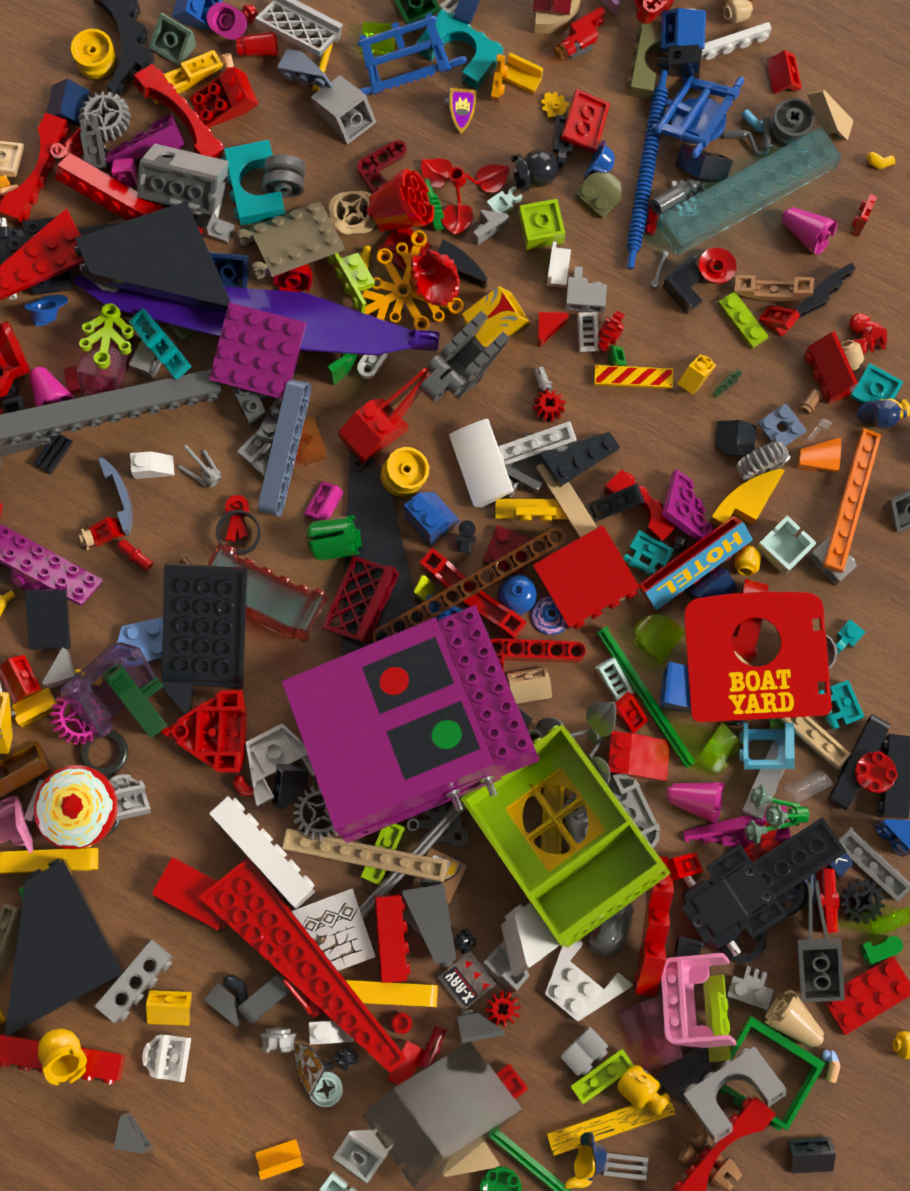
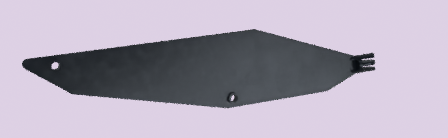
M350 450L347 516H355L356 519L353 520L356 529H360L362 546L358 547L357 552L360 554L346 556L345 574L353 556L386 567L387 565L395 567L399 573L376 627L377 629L415 607L416 601L393 497L382 484L380 479L381 467L372 458L363 464L361 468H356L358 464L363 463ZM357 563L354 568L355 574L366 570L364 565ZM375 570L371 572L373 581L380 578L383 571ZM368 574L358 578L360 587L371 582ZM355 580L346 586L347 592L358 588ZM373 586L363 590L365 599L374 593ZM360 592L350 596L352 604L363 600ZM347 598L344 599L343 609L350 606ZM360 606V615L366 612V606ZM351 611L343 614L344 621L346 620ZM417 611L411 614V619L415 623L420 621ZM399 621L395 622L393 625L394 631L397 633L402 632L403 624ZM356 623L349 626V631L358 628ZM381 631L376 634L377 642L386 638L385 634ZM342 636L341 656L366 646L358 641Z

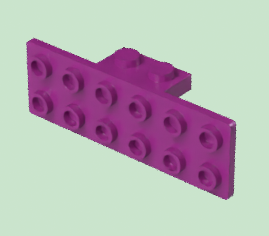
M0 525V563L12 569L10 582L24 590L67 589L68 600L82 606L102 584L103 580L4 525Z

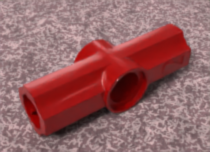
M822 869L816 873V880L819 882V892L827 933H838L837 910H839L840 903L839 894L836 891L835 869ZM818 912L819 933H822L821 924H820V918H819V912Z

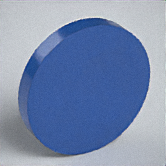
M692 98L682 103L693 107L698 98ZM707 98L688 129L704 133L720 104ZM676 109L671 117V125L680 127L688 113ZM726 115L723 116L724 120L720 121L721 125H717L718 130H714L715 134L710 136V142L718 138L725 130ZM684 139L682 140V141H684V142H686V143L694 144V143H691V142L686 141V140H684Z

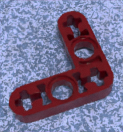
M402 140L392 141L358 162V174L372 194L386 183L380 171L406 156L407 146ZM395 147L401 149V152L395 151ZM384 155L387 157V161L380 163L377 161V157ZM364 165L366 167H369L368 171L366 169H363ZM373 179L381 181L378 187H374L370 183Z

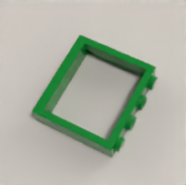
M748 1016L735 1038L736 1045L730 1047L731 1061L750 1028L811 1066L782 1120L775 1116L769 1123L771 1127L778 1131L781 1128L788 1131L823 1069L825 1062L754 1017ZM724 1061V1062H722V1063L720 1064L718 1070L721 1069V1068H720L721 1065H722L723 1063H725L726 1061ZM726 1084L718 1091L723 1096L726 1093L732 1096V1102L740 1107L746 1099L745 1096Z

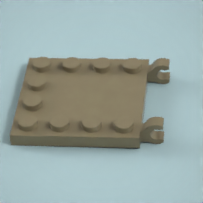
M321 201L295 209L287 214L276 216L268 221L257 223L249 227L250 231L246 229L237 231L239 238L244 237L240 239L242 246L255 241L265 262H255L252 264L254 270L257 271L255 272L257 279H261L268 274H271L273 277L345 250L343 242Z

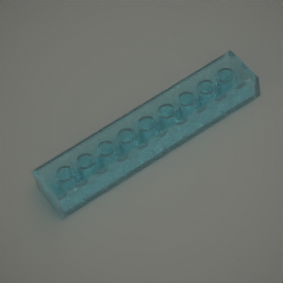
M819 127L661 214L658 226L676 254L679 255L835 169L842 156L823 128Z

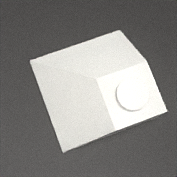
M379 1130L350 1131L332 1158L368 1183L395 1142Z

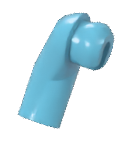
M749 109L745 110L742 113L744 120L757 133H763V120L759 121Z

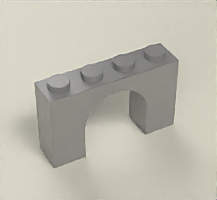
M755 1046L751 1049L746 1048L738 1054V1058L733 1061H726L721 1065L720 1070L715 1073H708L704 1076L702 1082L697 1085L694 1083L685 1090V1102L714 1143L733 1132L731 1122L716 1101V1095L725 1083L733 1080L749 1083L768 1107L786 1096L785 1086Z

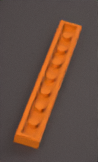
M863 428L860 432L822 566L838 573H842L845 568L882 435Z

